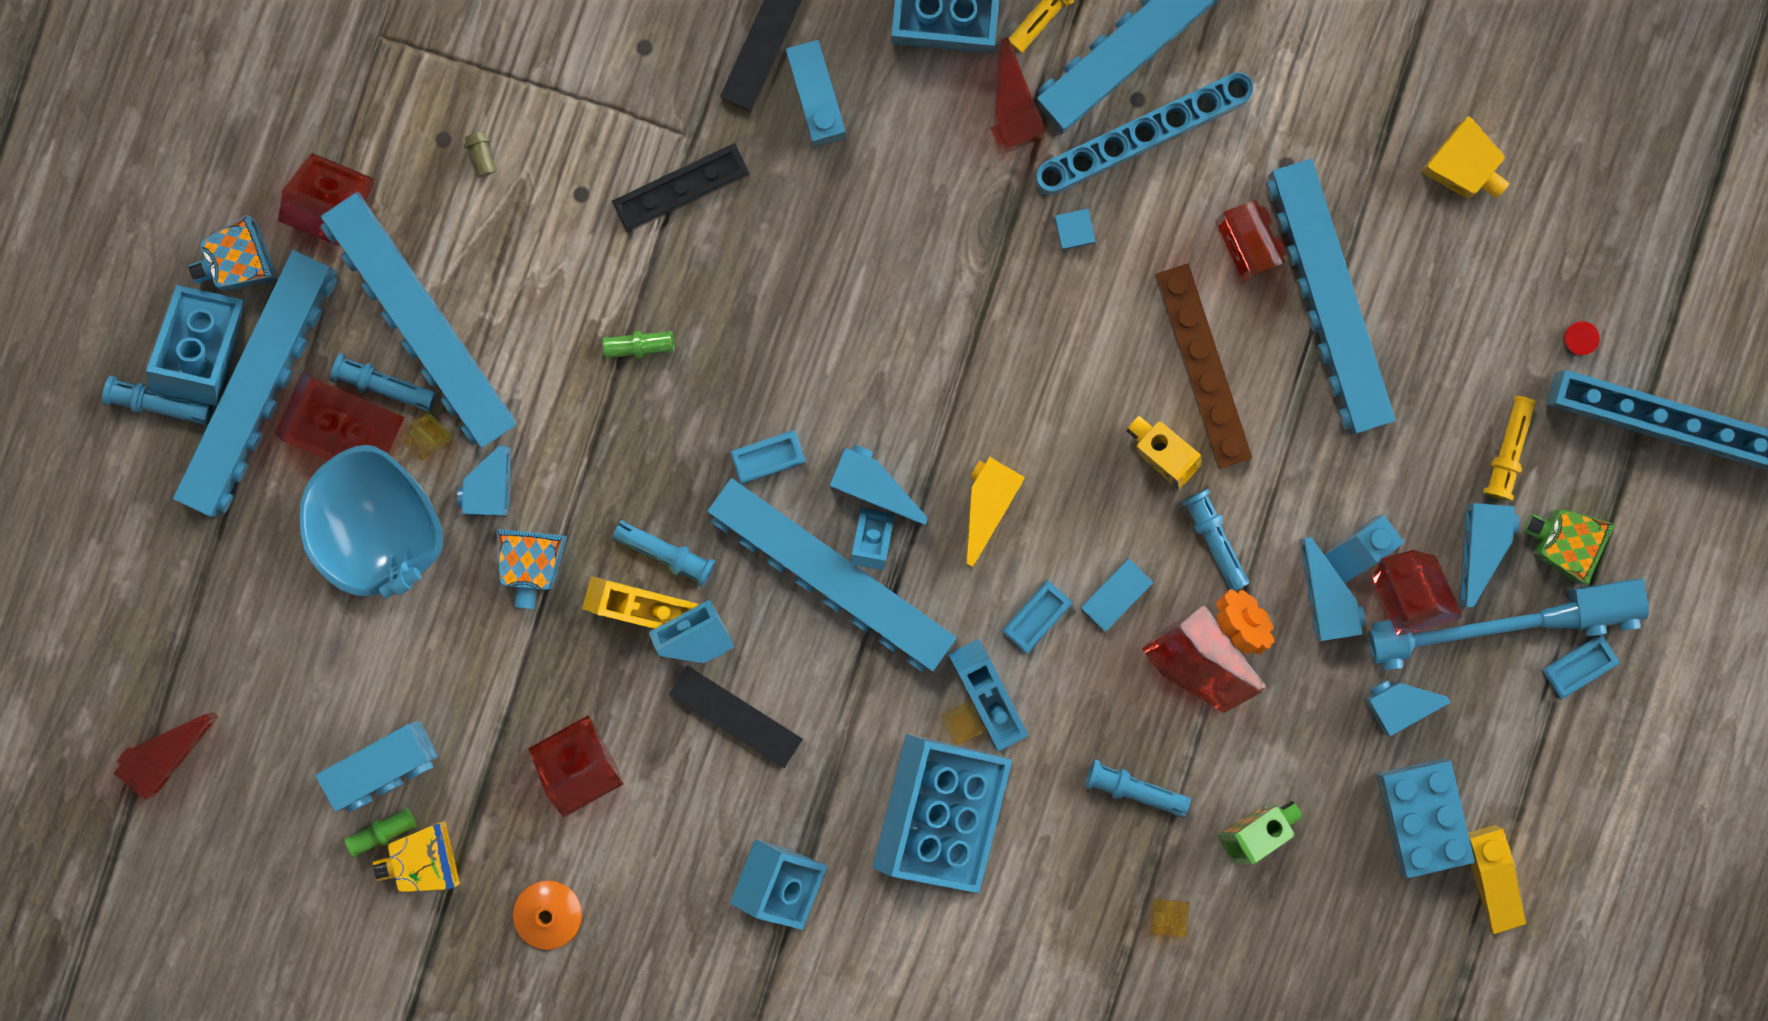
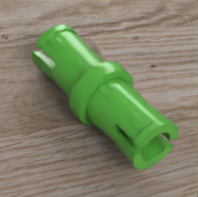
M634 331L633 335L604 337V355L606 359L633 355L636 358H644L645 354L671 353L675 350L673 332L642 334V331Z
M406 807L404 810L382 821L377 819L371 822L372 826L350 837H346L344 840L350 854L355 858L380 844L382 846L389 844L390 839L417 827L411 811Z

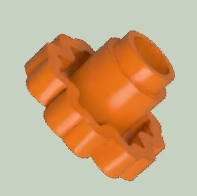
M1230 589L1216 601L1215 604L1219 613L1216 614L1217 621L1211 630V636L1214 643L1221 650L1239 649L1247 655L1252 652L1261 655L1275 642L1271 634L1274 626L1270 621L1269 615L1264 609L1259 608L1258 602L1253 596L1248 595L1244 590L1236 592Z

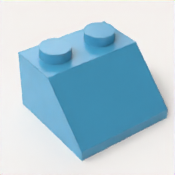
M755 839L730 904L755 918L803 930L828 866L784 847Z

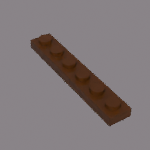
M1189 263L1156 273L1155 278L1218 469L1252 459Z

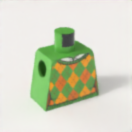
M1557 509L1551 512L1548 520L1530 514L1523 527V532L1539 539L1533 552L1535 556L1573 582L1588 584L1615 524Z
M1289 801L1280 808L1276 805L1263 806L1218 833L1217 836L1234 864L1253 865L1293 838L1294 832L1290 826L1302 819L1303 816L1293 801Z

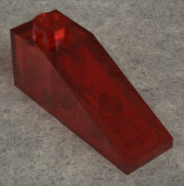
M1008 37L1001 39L993 120L995 126L990 127L997 147L1003 145L1006 153L1043 139L1046 134Z
M215 712L204 714L134 748L128 747L118 758L116 763L120 766L113 774L145 800L155 797L219 716Z

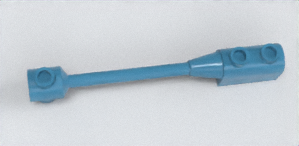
M1629 579L1567 590L1568 603L1543 609L1539 613L1411 634L1404 625H1400L1399 619L1371 623L1373 630L1368 632L1370 654L1375 665L1382 664L1383 670H1391L1404 667L1403 660L1410 659L1414 647L1540 626L1543 628L1585 630L1586 636L1606 634V626L1619 624L1620 631L1641 628L1640 620L1648 619L1649 616L1644 579Z

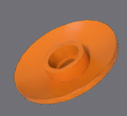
M540 881L530 885L519 895L514 905L513 921L517 933L526 943L538 949L551 950L562 947L573 939L581 925L582 909L577 896L569 887L556 881ZM544 910L552 914V920L549 923H545L540 919V913Z

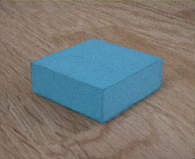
M1089 209L1054 216L1061 250L1096 242Z

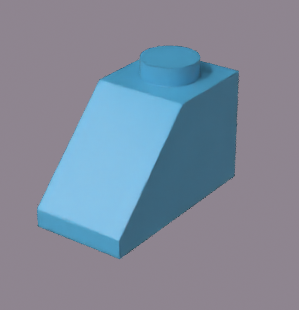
M498 446L463 479V487H458L457 506L462 507V514L508 516L510 447Z
M1378 515L1327 552L1325 557L1343 582L1346 583L1377 564L1405 542L1384 515Z
M710 600L649 632L656 652L662 657L706 663L713 658L722 656L726 651L735 647L726 626Z
M1384 680L1369 689L1371 695L1364 698L1383 734L1392 736L1451 703L1447 696L1402 683H1389L1388 680Z

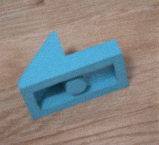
M861 508L851 565L885 570L894 514Z

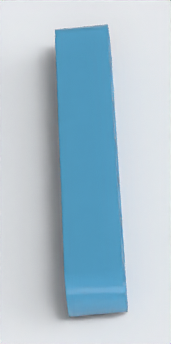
M1232 73L1056 156L1040 165L1035 176L1036 188L1043 195H1057L1224 116L1246 104L1253 94V81L1245 73ZM1232 83L1240 84L1244 88V97L1234 98L1228 92V85ZM1203 97L1210 99L1214 105V110L1210 113L1200 111L1197 106V100ZM1170 112L1180 114L1183 119V125L1177 128L1170 126L1166 121V115ZM1138 127L1148 128L1152 132V140L1149 142L1139 141L1135 136V129ZM1109 141L1118 143L1121 146V155L1110 157L1104 151V144ZM1077 156H1085L1089 159L1091 168L1085 172L1078 171L1073 166V159ZM1048 170L1055 171L1060 177V183L1056 186H1048L1042 181V174Z

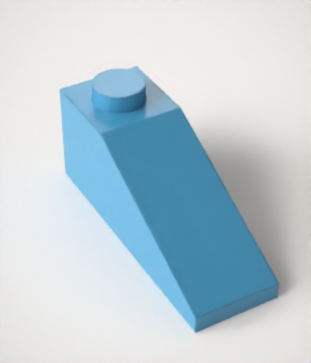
M819 40L786 48L813 148L846 139L844 124Z
M855 444L852 450L845 447L830 487L926 525L928 520L926 515L877 460L871 458L873 455L872 451Z
M1466 504L1460 607H1474L1511 545L1513 535H1517L1519 515L1515 514V506Z
M1312 537L1299 539L1316 640L1325 641L1362 635L1361 627L1366 626L1363 607L1358 606L1356 598Z
M979 638L949 653L948 655L997 750L1000 751L1029 736Z

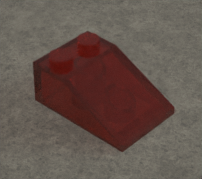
M303 371L275 435L283 442L327 460L347 449L361 445L375 446L389 454L405 417Z
M1205 605L1166 627L1142 648L1152 665L1157 668L1163 677L1223 713L1267 689Z

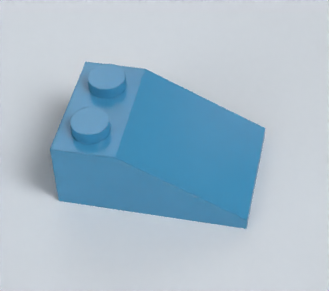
M176 285L146 369L150 392L218 406L228 378L244 308V300Z

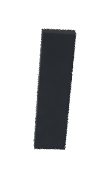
M803 0L763 1L723 88L720 99L752 113Z
M733 143L612 200V203L625 231L629 233L749 176L750 173L736 143Z
M689 665L686 666L669 693L676 700L783 768L786 767L803 740L796 733Z

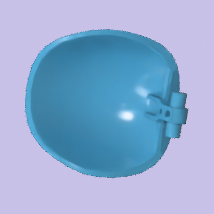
M370 445L355 446L347 449L323 464L305 487L300 502L299 517L304 551L319 573L340 590L356 596L381 594L385 599L394 594L401 595L410 590L415 582L421 580V573L439 557L443 548V530L430 499L415 478L385 451Z

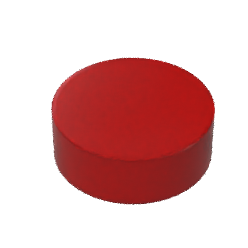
M1586 321L1571 324L1563 334L1565 349L1575 356H1585L1594 352L1600 342L1597 328Z

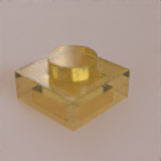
M971 699L941 714L957 746L987 731Z

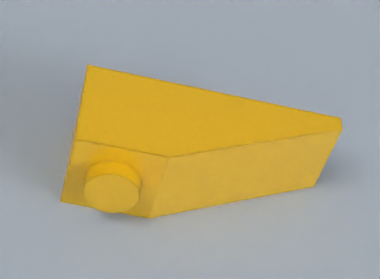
M991 457L987 459L986 463L979 460L969 477L975 481L971 487L966 553V564L970 567L974 566L1025 479L1022 475Z
M591 576L582 609L597 615L657 628L695 608L698 604Z
M1492 825L1469 832L1475 863L1470 865L1492 934L1526 925L1515 865L1504 829Z

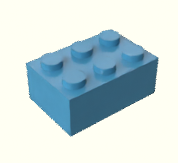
M895 0L891 44L993 54L999 0Z
M417 721L403 726L315 776L334 811L337 812L345 808L347 813H350L372 802V793L376 792L378 796H381L403 784L401 777L407 775L410 780L432 769L431 761L438 758L439 755L421 722Z
M1440 758L1376 773L1399 874L1406 878H1411L1475 863L1450 760Z

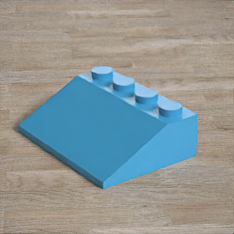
M906 734L872 868L891 877L979 893L1012 759Z

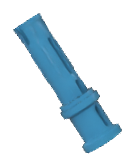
M343 353L338 354L330 373V382L336 383L340 381L357 387V391L360 393H367L369 390L404 404L417 407L428 413L436 398L435 391L376 371V367L373 364L367 363L364 365L347 359L346 354Z
M113 375L108 377L103 389V405L110 406L115 404L131 408L133 413H141L143 410L151 411L203 426L208 424L211 415V405L150 392L149 387L145 383L139 382L137 385L118 381L117 377Z
M1206 488L1183 499L1180 503L1182 506L1187 507L1195 523L1194 531L1198 535L1202 534L1229 590L1233 589L1235 591L1247 585L1250 581L1221 526L1223 517L1221 514L1216 513L1208 497L1210 491Z
M623 520L619 522L620 526L616 527L612 540L670 567L669 570L672 571V574L677 576L680 573L698 582V586L701 588L706 585L716 564L715 560L710 559L707 561L691 553L690 548L686 546L675 547Z
M1097 759L1093 760L1085 781V788L1087 789L1094 787L1111 793L1112 798L1122 799L1123 797L1133 799L1181 818L1185 817L1191 798L1188 796L1177 794L1133 778L1125 769L1118 771L1101 765L1100 760Z

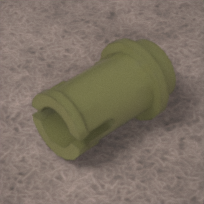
M485 132L466 136L464 149L469 150L475 177H484L496 173L497 169L488 144L491 142L490 138L486 137Z

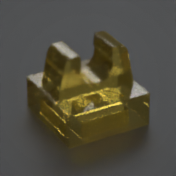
M429 413L411 423L404 432L407 435L405 439L407 447L415 443L422 449L418 456L421 460L426 459L446 446L453 437Z
M1154 898L1151 934L1186 937L1189 902Z

